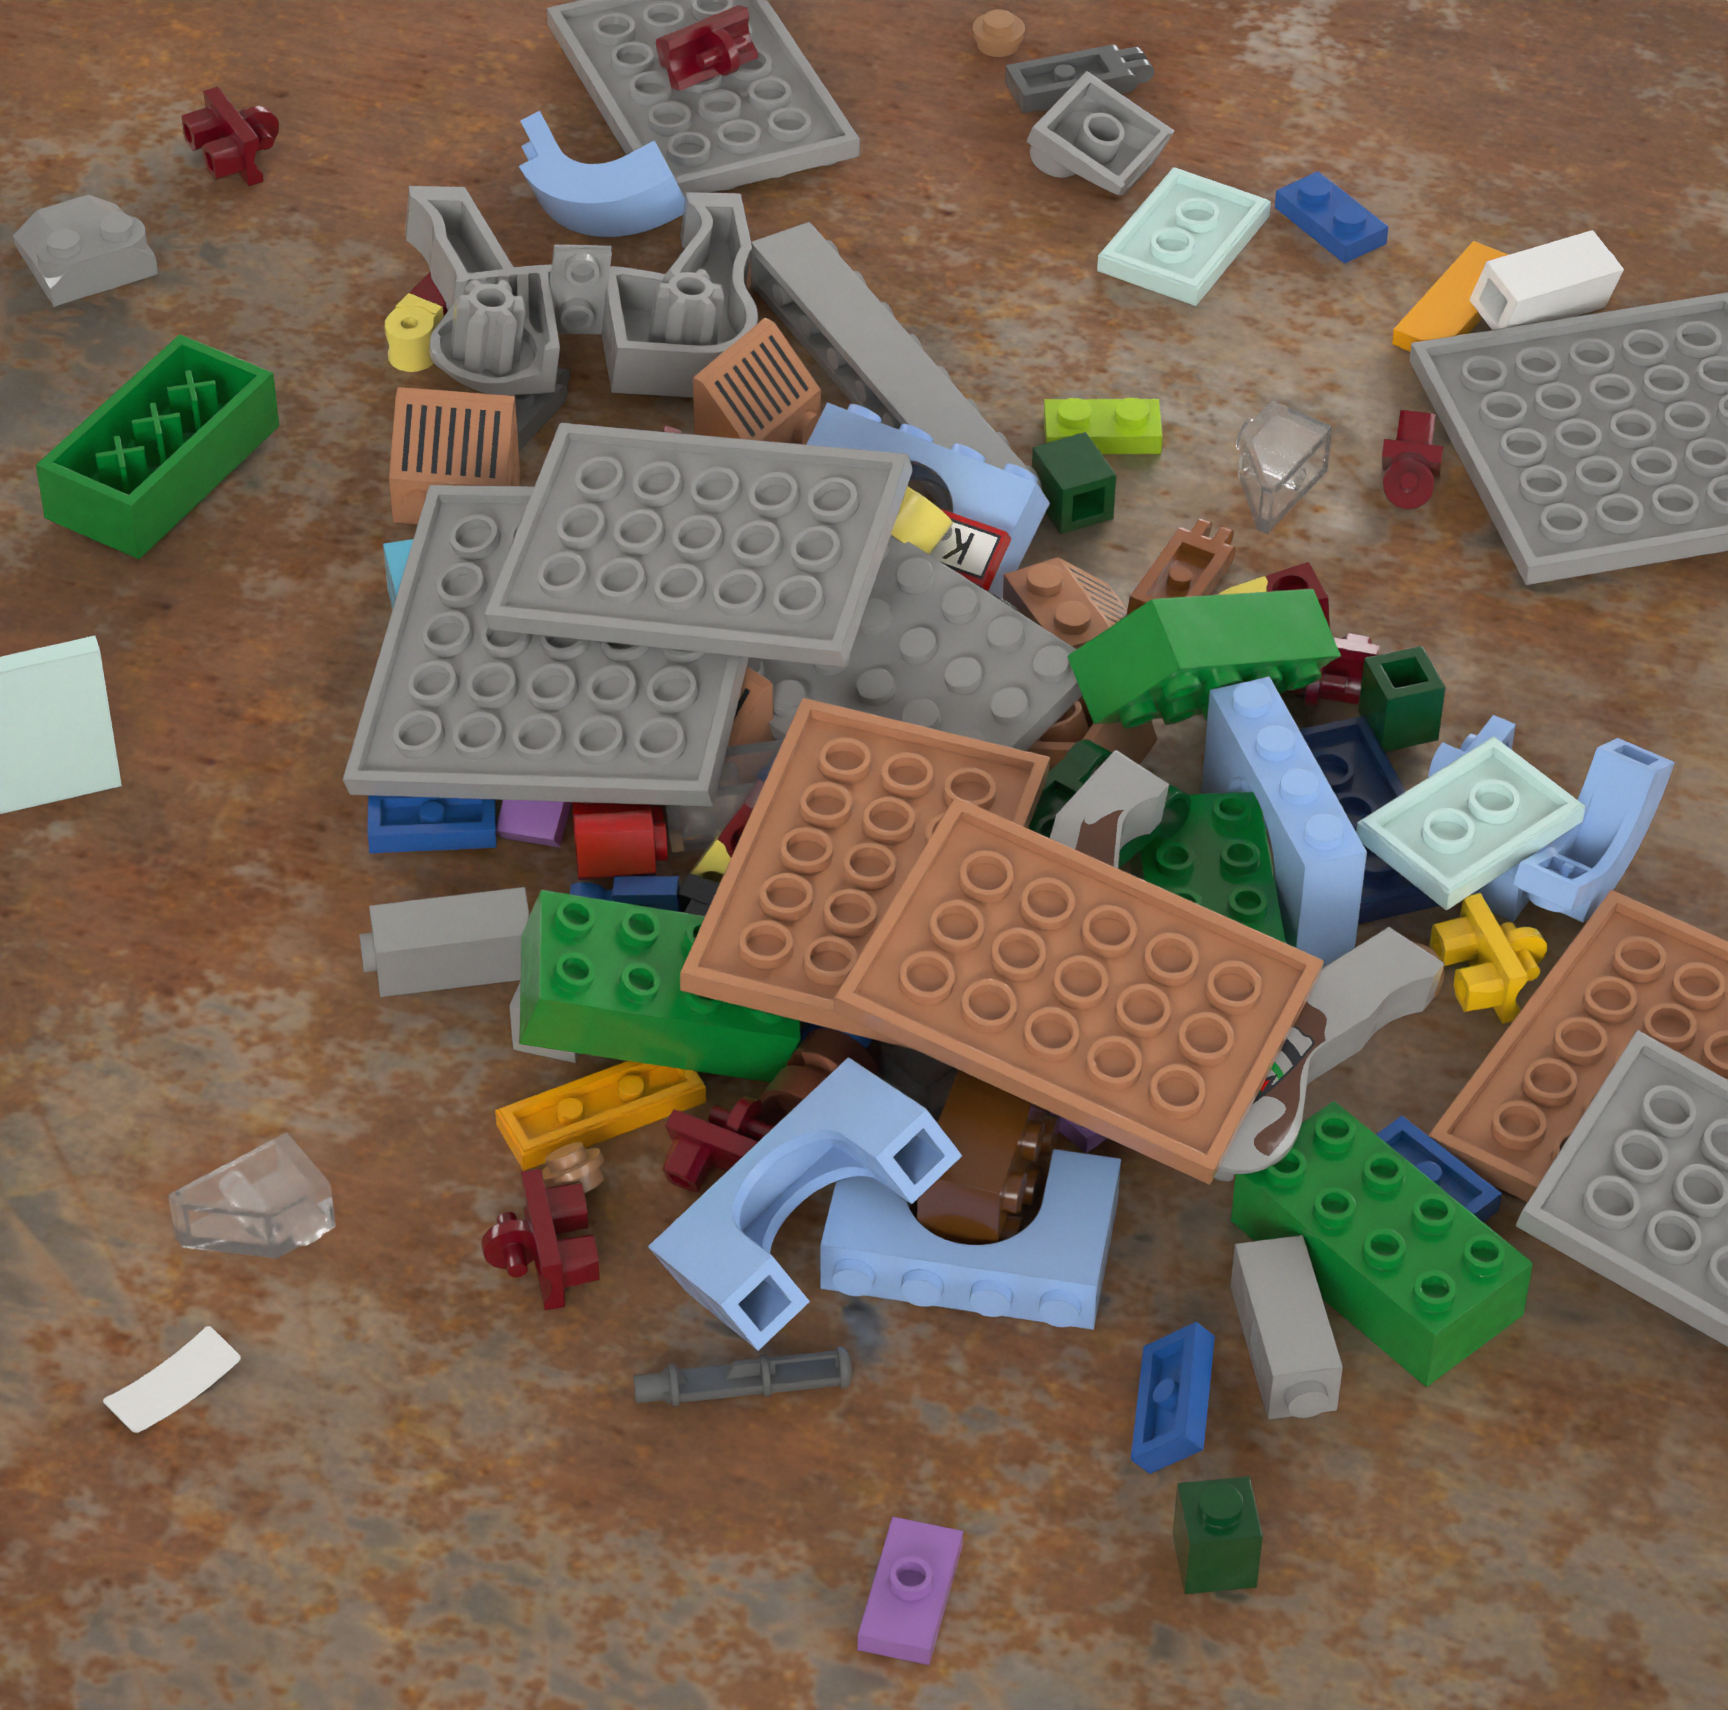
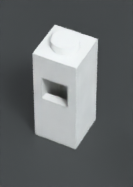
M1592 230L1487 261L1469 301L1492 330L1576 317L1605 308L1624 269Z

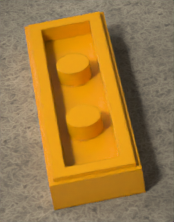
M1473 241L1394 328L1392 344L1410 352L1411 343L1469 334L1482 319V316L1469 299L1487 261L1504 257L1508 254Z
M625 1061L495 1110L496 1125L521 1168L525 1171L546 1163L545 1157L565 1145L582 1142L584 1148L669 1117L673 1109L682 1112L706 1103V1086L697 1072L693 1070Z

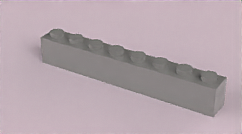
M810 222L751 242V286L852 404L871 410L882 419L881 423L898 430L901 424L915 426L928 433L933 438L932 443L951 449L954 443L967 446L983 455L986 459L985 463L1000 469H1004L1007 463L1022 467L1038 478L1037 484L1042 490L1036 471L1029 465L1025 466L1010 449L1005 436L1001 432L994 431L981 416L975 402L963 396L952 383L945 368L937 366L923 350L918 338L912 333L909 334L895 319L889 305L878 300L867 287L863 276L858 271H853L840 257L834 243L831 240H825ZM919 481L943 510L953 513L951 494L947 490L930 482Z

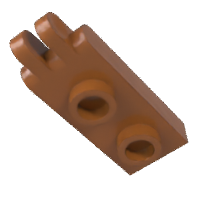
M1202 518L1196 522L1191 530L1179 527L1130 595L1127 615L1151 599L1210 595L1234 559L1236 547L1231 545L1234 530L1221 526L1215 536L1210 538L1212 522Z

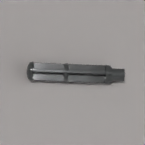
M836 1347L834 1351L767 1357V1354L759 1355L757 1359L733 1361L732 1364L689 1369H679L675 1364H668V1368H665L662 1372L633 1375L636 1403L665 1401L667 1404H671L672 1407L679 1406L680 1402L763 1394V1397H771V1393L833 1386L846 1389L852 1380L853 1366L851 1357L844 1347Z

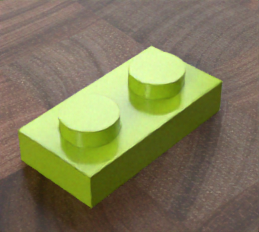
M1044 399L1045 443L1086 432L1101 454H1161L1163 435L1159 399Z

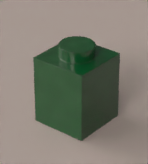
M1086 432L1033 447L1032 468L1036 471L1041 482L1042 492L1050 503L1045 513L1060 534L1114 519L1116 473Z
M1423 646L1364 658L1358 713L1360 716L1365 715L1384 752L1438 741L1446 686Z
M1250 1476L1177 1483L1172 1535L1184 1594L1257 1588L1263 1534Z

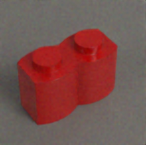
M572 802L578 881L612 879L620 876H655L656 862L668 861L666 825L663 821L662 806L650 807V804Z

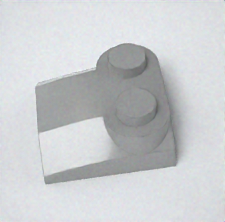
M1086 71L1032 127L1026 142L1031 145V160L1042 172L1059 178L1077 174L1116 195H1125L1153 165L1172 138L1174 130Z
M85 195L36 210L13 235L14 245L53 307L158 275L156 256L147 244L144 224L139 219L125 214L117 204L91 195Z

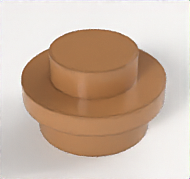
M996 9L981 15L974 21L972 34L982 53L992 57H1005L1018 50L1019 44L1025 36V25L1020 18L1009 11Z
M582 1142L565 1145L545 1157L547 1167L542 1170L545 1188L582 1183L584 1193L598 1186L605 1178L600 1168L604 1162L600 1149H585Z

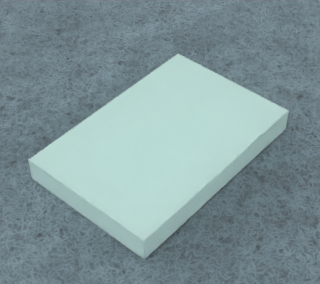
M1173 167L1098 255L1097 271L1197 306L1269 218L1271 201Z
M86 637L0 657V814L122 786L101 653L96 637Z
M1493 736L1357 822L1356 833L1363 845L1437 904L1448 910L1583 822L1585 805Z

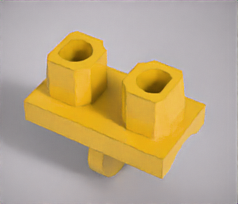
M1478 893L1462 900L1460 917L1433 924L1430 938V948L1436 952L1439 960L1445 963L1444 966L1467 961L1470 965L1469 967L1455 970L1453 983L1455 996L1464 1013L1493 1007L1502 1024L1514 1021L1521 1011L1516 1002L1518 992L1527 981H1532L1539 976L1540 969L1538 964L1547 952V943L1537 929L1531 927L1516 928L1511 922H1506L1499 926L1482 894Z

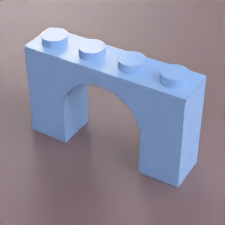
M827 402L806 445L908 454L913 469L909 481H926L944 488L951 494L953 513L1004 530L1009 534L1011 542L988 593L1003 601L1004 574L1018 570L1050 504L1037 484L1038 478L1028 470L1014 464L1007 463L1004 469L987 464L983 455L961 444L954 443L952 448L948 449L932 443L933 438L915 426L901 424L898 430L881 423L882 419L877 414L860 405L850 404L846 410Z
M1270 677L1210 690L1201 794L1254 792L1262 809L1265 828L1269 831L1275 884L1286 944L1324 960L1323 966H1327L1355 948L1367 851Z
M848 1057L659 1235L648 1248L685 1292L759 1351L810 1302L770 1254L771 1245L777 1231L789 1214L801 1202L817 1190L835 1181L854 1176H867L880 1181L913 1204L962 1157V1154L926 1108Z
M1053 1149L1043 1202L1038 1215L1027 1228L1017 1235L1001 1242L986 1245L959 1244L934 1235L924 1228L913 1216L909 1209L910 1202L874 1178L854 1176L838 1180L835 1184L820 1245V1289L839 1291L849 1296L865 1295L905 1301L923 1307L939 1306L972 1311L989 1317L1006 1316L1046 1322L1056 1327L1072 1326L1094 1330L1118 1204L1121 1159Z

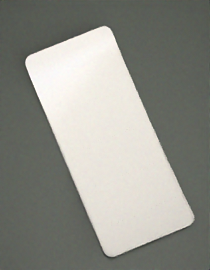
M208 1326L158 1367L134 1383L104 1398L103 1402L132 1432L138 1433L189 1403L240 1361L241 1356L212 1327Z

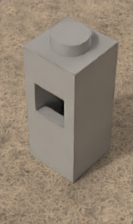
M525 887L369 906L372 932L359 934L364 972L377 971L380 997L521 979V935L530 916Z
M1303 1235L1235 1244L1230 1288L1268 1420L1291 1416L1308 1418L1321 1412L1336 1411L1343 1366Z

